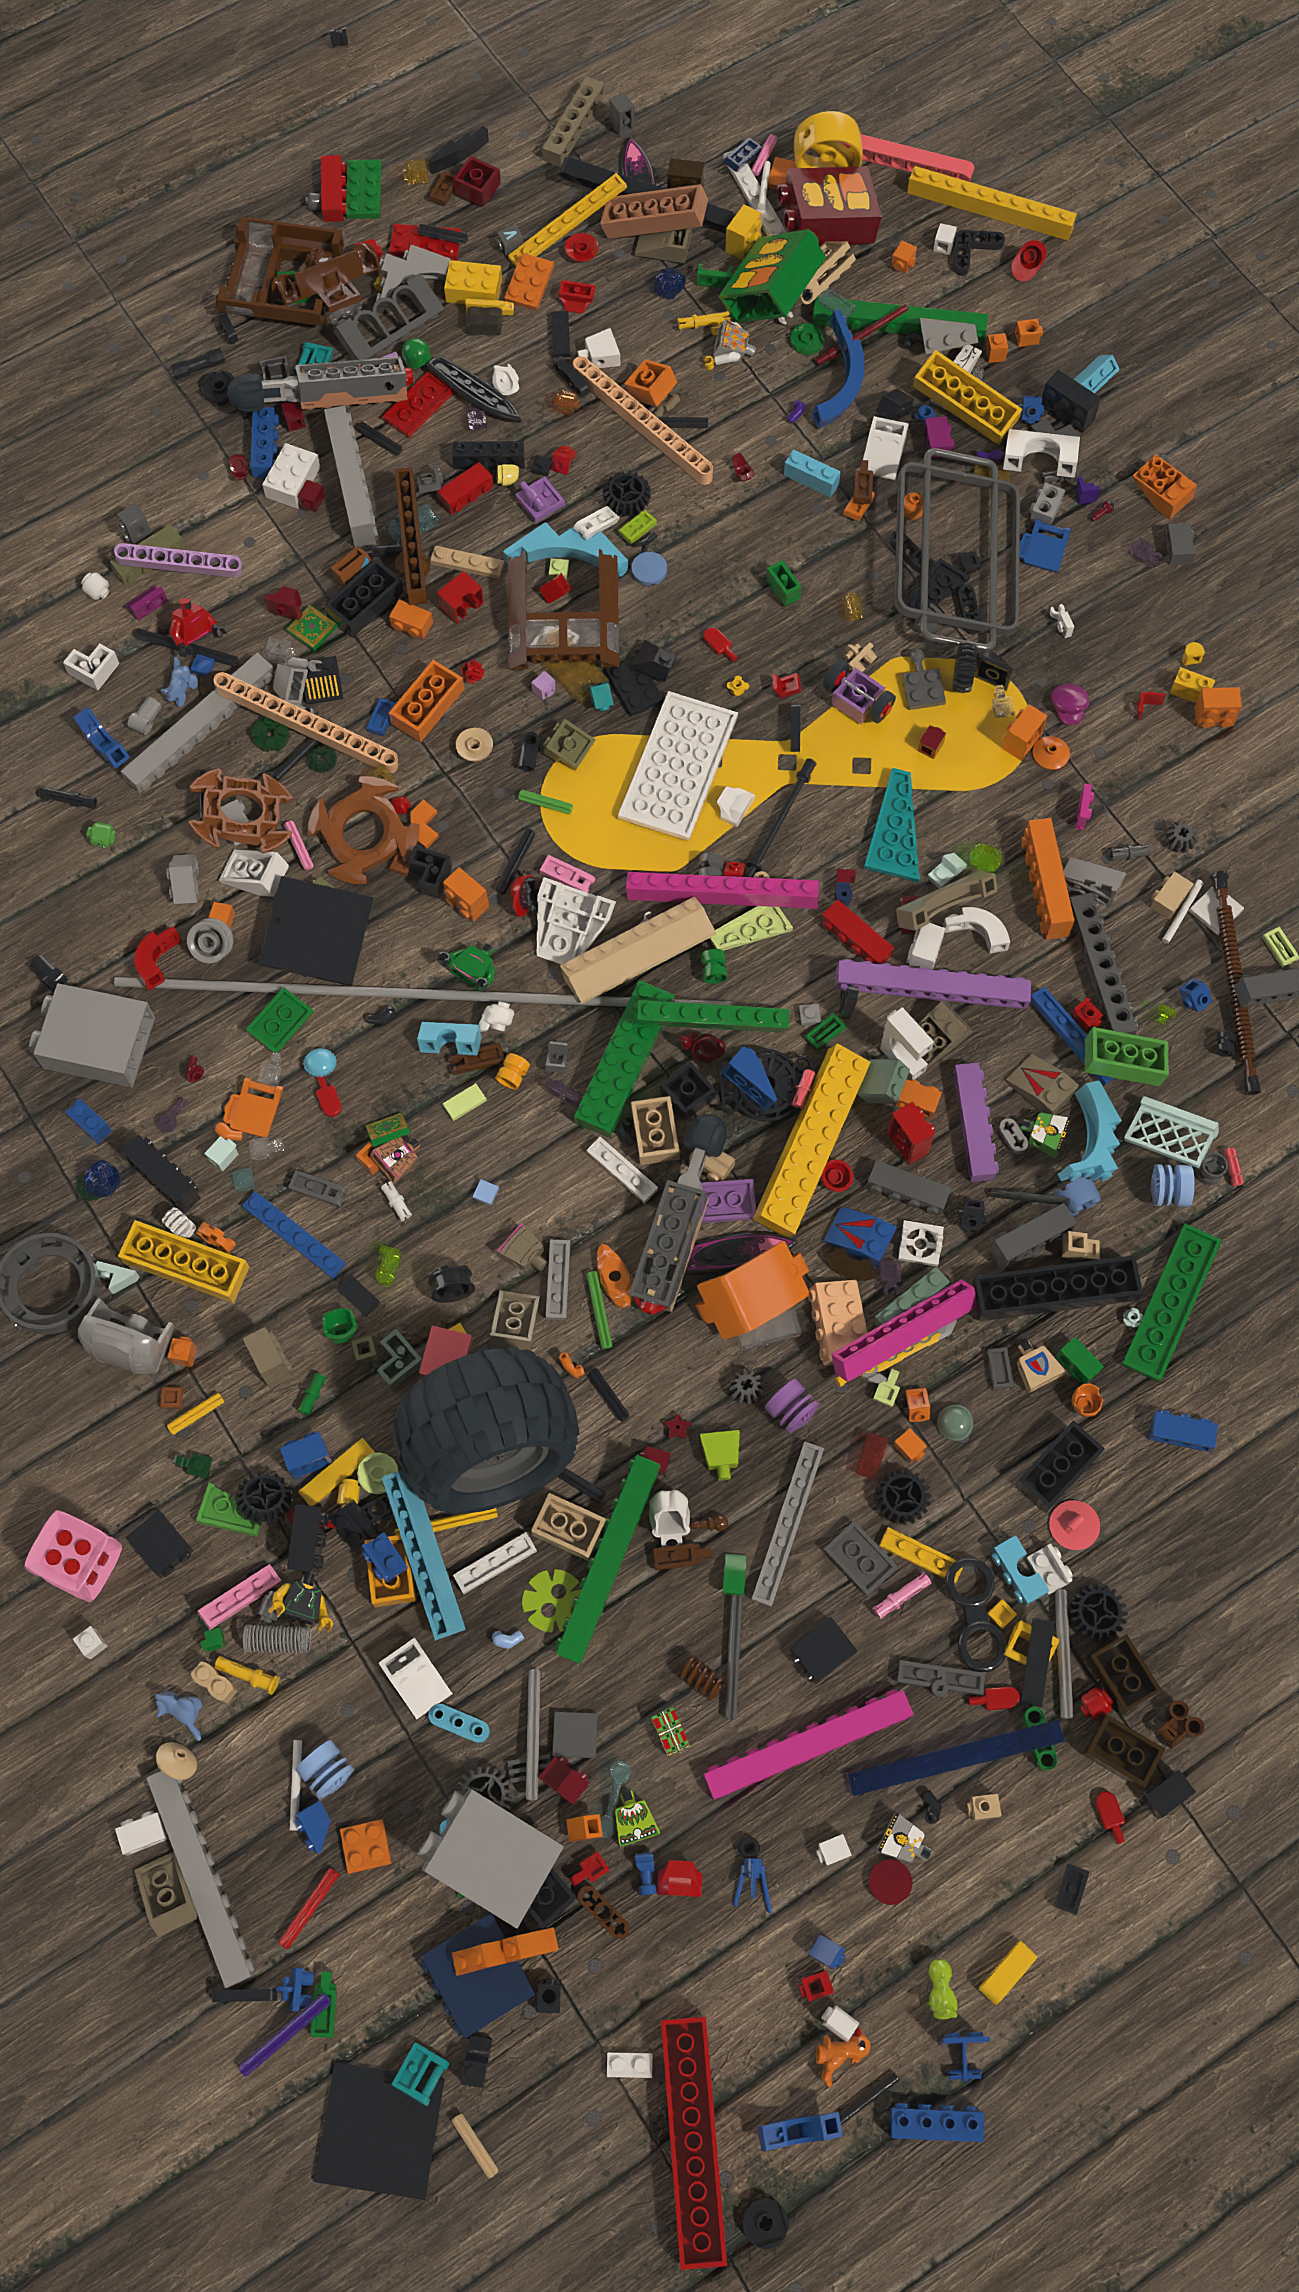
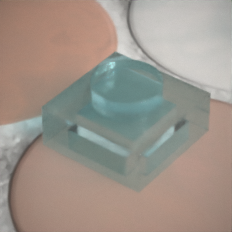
M252 1168L232 1172L237 1193L256 1188Z

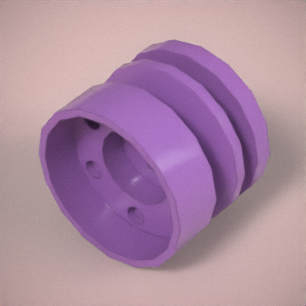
M797 1379L791 1380L781 1388L765 1406V1409L773 1418L784 1415L780 1425L782 1427L788 1424L785 1429L788 1434L803 1427L814 1416V1413L820 1406L817 1400L809 1404L813 1399L811 1394L803 1399L801 1398L805 1387Z

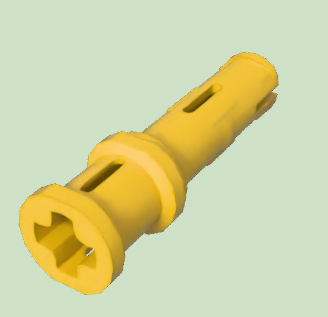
M222 1656L217 1658L214 1667L216 1670L249 1682L253 1688L259 1687L264 1689L270 1695L275 1692L280 1679L279 1676L273 1677L263 1673L262 1669L253 1670Z

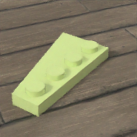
M757 906L716 929V935L709 938L715 949L724 951L793 931V927L779 907Z

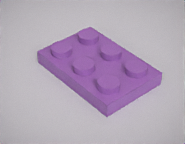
M753 1179L701 1183L702 1190L706 1191L709 1197L701 1223L753 1220L756 1212Z

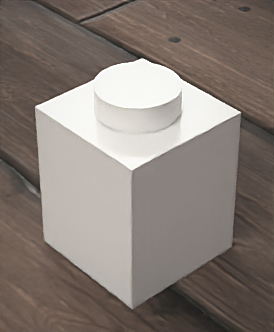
M940 223L933 251L950 255L957 227Z
M89 1626L73 1638L83 1655L89 1659H92L108 1647L97 1629Z
M843 1834L818 1844L819 1849L816 1850L820 1863L824 1862L825 1866L852 1856Z

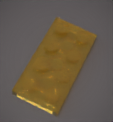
M559 631L537 648L558 647ZM567 636L568 646L577 647ZM560 661L556 664L541 662L580 704H583L591 697L589 685L605 681L609 683V679L593 663L578 661L577 663Z

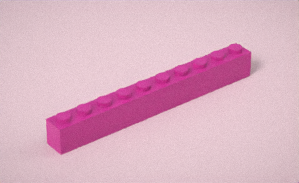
M628 872L626 891L628 900L682 903L695 897L702 904L818 909L819 881Z
M897 1689L885 1693L886 1698L879 1701L875 1697L866 1701V1706L858 1709V1706L851 1707L845 1710L847 1714L841 1717L838 1714L826 1718L827 1722L819 1725L818 1722L807 1726V1731L799 1734L798 1730L786 1735L787 1739L784 1741L773 1740L766 1744L767 1748L759 1751L757 1747L747 1751L746 1757L739 1759L738 1756L726 1760L727 1765L720 1768L718 1764L707 1768L704 1778L713 1801L911 1718L914 1714L904 1691L898 1692Z

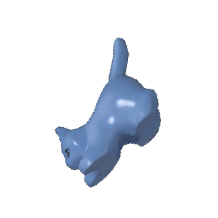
M174 657V669L171 674L170 685L160 691L169 702L176 701V705L182 707L186 700V690L188 688L195 689L198 685L196 675L190 674L188 666H180L178 657Z
M169 1691L155 1694V1698L158 1699L156 1701L157 1717L164 1716L167 1713L173 1715L179 1722L187 1726L197 1741H200V1731L194 1723L198 1718L199 1710L202 1708L201 1700L196 1696L179 1698L176 1693Z

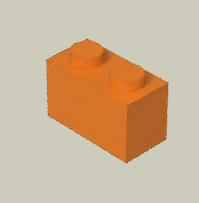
M400 599L389 616L391 627L397 631H404L414 638L424 639L433 624L432 612L410 605Z
M906 1079L898 1103L895 1106L902 1108L913 1101L916 1106L922 1109L923 1117L933 1119L942 1092L933 1086L927 1087L921 1085L916 1080Z

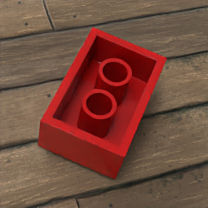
M913 1101L892 1113L887 1132L908 1165L929 1154L935 1135L933 1125L925 1120L922 1109L916 1106Z

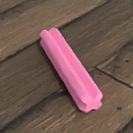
M770 134L751 169L755 176L760 175L765 161L768 160L777 142L776 135Z
M292 820L285 822L286 831H292L290 840L305 871L312 869L313 863Z

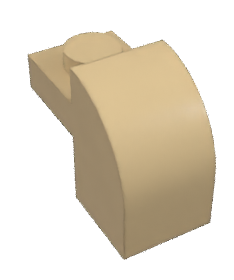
M1068 1231L1062 1235V1257L1073 1262L1076 1260H1100V1241L1087 1239V1233Z

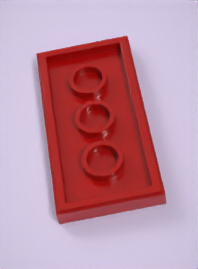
M427 371L407 391V400H402L392 405L382 415V420L409 439L454 394V390Z

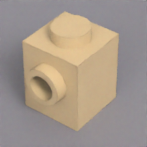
M998 1794L969 1798L970 1802L967 1803L968 1815L972 1816L973 1821L1002 1816Z

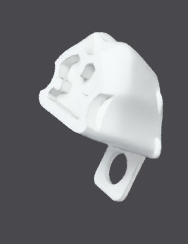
M678 1490L659 1491L649 1502V1519L652 1534L655 1537H661V1547H669L666 1545V1542L670 1539L678 1541L675 1546L682 1545V1536L690 1532L688 1499Z

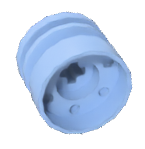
M1161 1164L1154 1166L1151 1178V1194L1154 1206H1161L1162 1203L1164 1206H1169L1172 1198L1177 1207H1190L1192 1205L1195 1182L1191 1165H1176L1174 1173L1172 1172L1171 1165H1165L1164 1168Z
M332 1740L325 1742L315 1749L296 1768L297 1773L304 1782L312 1778L316 1779L310 1786V1789L315 1791L320 1788L315 1794L319 1800L338 1790L355 1770L351 1764L343 1768L348 1762L346 1758L335 1761L340 1750Z

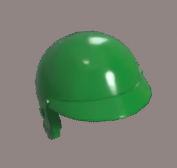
M411 338L402 347L401 358L404 360L407 368L417 369L432 359L428 344L420 338Z
M334 1309L328 1311L322 1317L323 1334L331 1342L340 1344L353 1338L357 1324L354 1314L350 1309Z

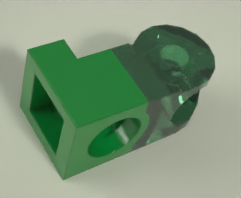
M198 1615V1622L203 1626L206 1640L200 1642L202 1650L208 1653L226 1647L221 1623L209 1630Z

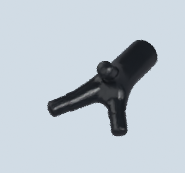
M652 532L640 542L634 543L633 546H644V552H647L649 544L657 538V534Z

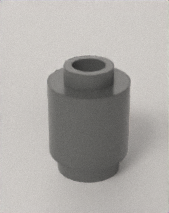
M270 1590L267 1595H264L256 1613L260 1616V1621L271 1624L272 1621L276 1622L278 1618L277 1614H274L275 1610L272 1613L268 1612V1609L272 1606L274 1594Z

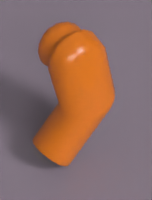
M564 1352L559 1355L563 1368L573 1378L577 1379L585 1374L582 1365L574 1367L568 1353Z

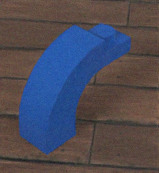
M85 707L72 717L86 740L109 765L116 769L130 758L121 743L107 733L89 707Z
M839 2112L786 2119L757 2127L761 2151L843 2137Z

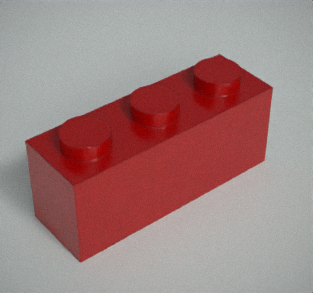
M479 462L441 487V490H437L438 501L453 515L494 487L492 475Z

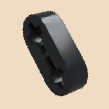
M226 313L219 315V323L229 343L238 342L236 331Z

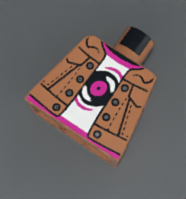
M399 1137L374 1149L370 1158L395 1185L415 1163L418 1157L414 1151L420 1147V1144L415 1138L405 1142Z

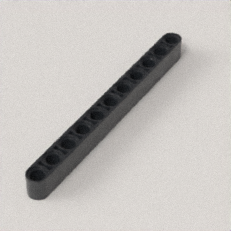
M565 157L559 171V176L566 181L594 190L616 172L571 157ZM617 173L627 185V188L617 196L664 189ZM707 203L702 226L726 234V228L736 216V213Z

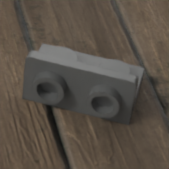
M436 463L432 464L434 474L423 473L420 474V477H417L420 493L441 490L440 484H443L441 468H437Z

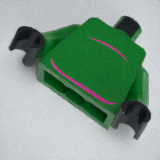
M487 943L480 950L471 945L468 948L452 953L440 952L437 957V961H443V967L450 963V973L477 991L482 989V992H485L486 988L494 982L495 967L493 959L490 957L494 949Z

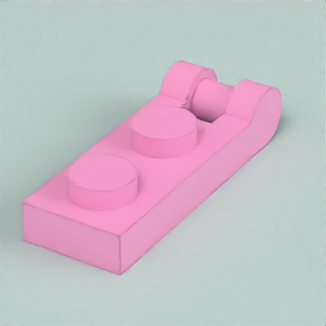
M550 855L547 856L540 868V874L586 893L589 891V886L593 885L595 881L592 875ZM579 878L583 880L582 884L578 882Z

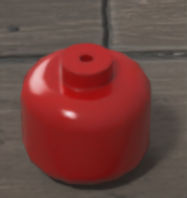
M404 796L395 797L391 801L397 814H406L408 809L411 808L410 801Z

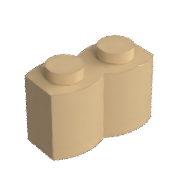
M200 1662L191 1673L196 1683L208 1689L214 1698L228 1704L238 1692L232 1682L221 1676L214 1667L205 1662Z

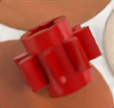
M472 659L470 663H464L461 669V674L464 676L463 679L472 684H475V680L480 681L484 675V669L481 668L482 664Z

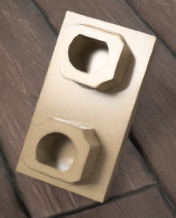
M871 642L860 652L858 651L860 649L859 644L855 646L849 644L846 646L847 654L845 658L847 660L853 658L848 663L850 665L849 671L852 672L857 668L863 672L866 668L859 661L863 659L870 665L877 658L871 650L873 647Z

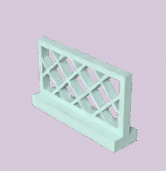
M1143 1096L1140 1102L1141 1106L1124 1137V1141L1199 1168L1213 1139H1216L1219 1133L1218 1123ZM1145 1113L1150 1115L1153 1120L1142 1124L1140 1118ZM1167 1121L1171 1127L1160 1130L1158 1123ZM1155 1124L1158 1132L1147 1135L1144 1128ZM1186 1128L1190 1134L1179 1138L1176 1130ZM1142 1129L1144 1137L1139 1139L1131 1137L1134 1131ZM1173 1131L1176 1139L1165 1142L1163 1135ZM1205 1135L1208 1139L1206 1142L1198 1144L1195 1137ZM1160 1136L1163 1144L1155 1146L1150 1143V1139ZM1192 1138L1195 1146L1184 1149L1182 1141ZM1179 1143L1181 1151L1176 1153L1169 1151L1168 1146ZM1197 1150L1199 1157L1195 1161L1189 1159L1186 1153Z

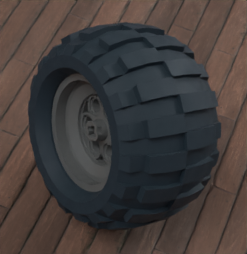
M512 1347L495 1348L469 1354L433 1370L417 1381L400 1399L401 1404L397 1406L398 1420L393 1421L394 1446L406 1480L420 1500L431 1504L432 1508L437 1511H445V1513L466 1514L495 1509L536 1492L555 1479L571 1463L575 1456L574 1451H576L577 1436L579 1435L576 1409L564 1381L553 1365H549L546 1359L536 1356L533 1351L528 1349L519 1350Z

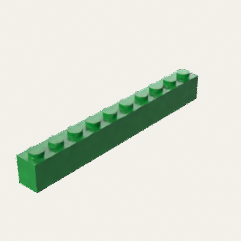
M816 297L813 324L832 327L829 318L835 310L840 309L842 315L846 318L848 329L864 330L903 305ZM907 306V312L876 330V332L905 335L912 332L922 334L920 318L975 324L978 342H985L988 314Z
M636 1455L635 1459L631 1458L627 1468L630 1471L627 1479L623 1478L619 1490L622 1491L619 1498L614 1499L611 1507L614 1510L612 1517H607L603 1529L606 1532L604 1537H599L595 1547L598 1550L595 1558L591 1557L587 1569L590 1570L587 1578L583 1577L579 1589L582 1591L579 1598L575 1597L571 1609L574 1611L571 1618H566L563 1629H565L563 1638L559 1637L554 1649L557 1650V1655L580 1665L582 1664L661 1466L659 1463Z

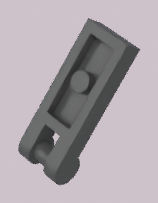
M295 1170L288 1187L290 1191L323 1201L337 1208H341L343 1195H346L348 1191L342 1185ZM331 1190L336 1192L334 1197L329 1196Z

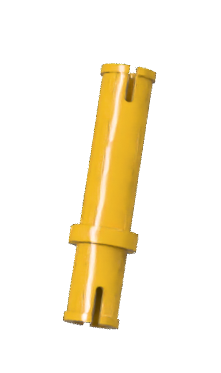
M726 311L700 316L694 314L692 317L677 318L678 329L692 327L698 329L699 326L713 325L714 321H719L720 323H723L725 319L730 321V317H728L730 314Z

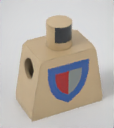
M1029 1341L1018 1346L1023 1356L1018 1359L1016 1364L1028 1394L1061 1377L1065 1372L1064 1368L1045 1346L1034 1350Z

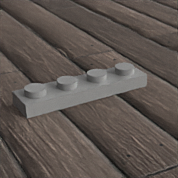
M550 1240L546 1319L566 1320L570 1240Z

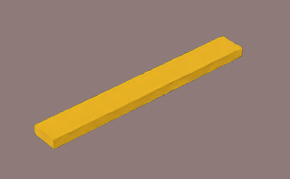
M615 173L508 255L509 260L516 267L521 253L535 257L625 190L627 188L626 183Z

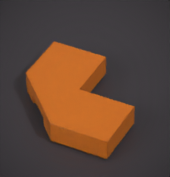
M422 800L410 812L411 823L419 824L417 843L427 849L439 837L438 833L426 825L437 814V810Z

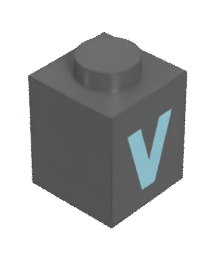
M517 225L497 232L498 240H496L498 249L502 250L505 256L523 244V236Z

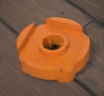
M205 1222L196 1231L198 1236L208 1244L216 1246V1249L230 1254L236 1246L233 1240L223 1237V1231L217 1227L212 1228Z

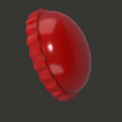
M840 1159L830 1160L826 1163L820 1176L821 1182L830 1191L843 1192L851 1187L853 1183V1170L845 1161Z

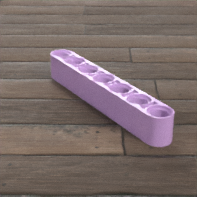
M120 543L114 549L115 560L118 564L124 566L224 577H238L242 571L240 558L233 555ZM120 552H126L128 555L125 557H120L118 554ZM139 554L146 555L144 559L137 558ZM157 556H163L165 559L163 561H157L155 558ZM176 558L183 559L181 563L174 562ZM194 560H200L202 563L200 565H194L192 562ZM213 562H218L220 565L218 567H212L210 564ZM231 564H236L238 568L231 569L229 568V566Z

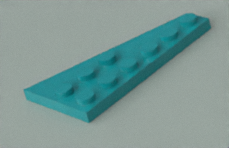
M892 768L864 869L919 883L920 876L912 801L911 772Z

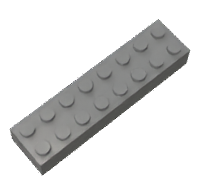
M345 406L325 409V417L354 546L365 547L371 544L375 545V537L378 536L351 414L346 412Z

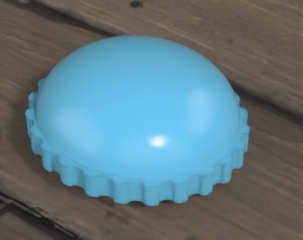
M318 1048L310 1051L305 1056L303 1066L309 1075L322 1077L333 1072L337 1060L331 1051Z

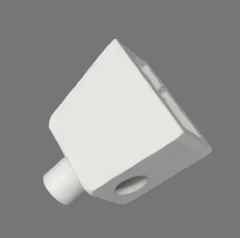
M611 328L587 337L585 339L586 349L577 351L578 357L587 358L598 368L620 366V352Z

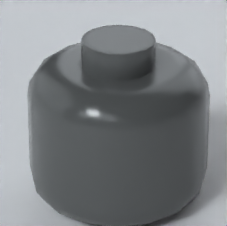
M310 192L308 197H305V204H307L309 210H321V194Z

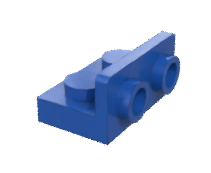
M382 1533L368 1544H362L364 1551L361 1553L368 1563L373 1561L376 1566L373 1571L380 1580L384 1578L388 1583L408 1569V1566L385 1533Z

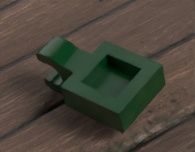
M193 1453L191 1459L176 1455L173 1464L177 1467L187 1468V1475L208 1479L213 1458Z

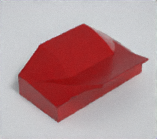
M562 280L559 298L563 302L565 311L583 314L588 305L593 302L596 285Z
M669 1860L665 1868L658 1871L657 1895L701 1897L702 1873L697 1871L693 1861Z

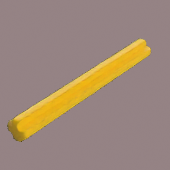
M496 1508L475 1513H460L430 1520L433 1532L493 1519L498 1517ZM398 1528L395 1529L396 1536L400 1535Z

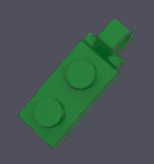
M322 1971L321 1983H316V1988L314 1989L313 2001L322 1993H325L330 1998L331 2004L312 2020L311 2037L334 2038L337 1984H332V1971Z

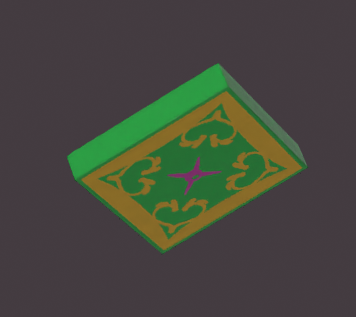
M309 605L302 612L303 615L300 620L295 619L286 628V632L315 652L338 628V625L316 608Z
M402 1112L365 1125L373 1147L411 1133Z

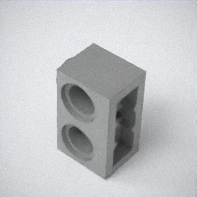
M1048 483L1044 484L1043 489L1039 488L1035 498L1037 502H1033L1029 513H1031L1030 521L1035 523L1036 519H1039L1042 523L1052 525L1063 501L1065 490Z

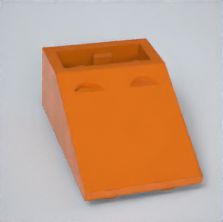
M1157 454L1132 475V478L1155 509L1169 520L1193 499L1197 484Z

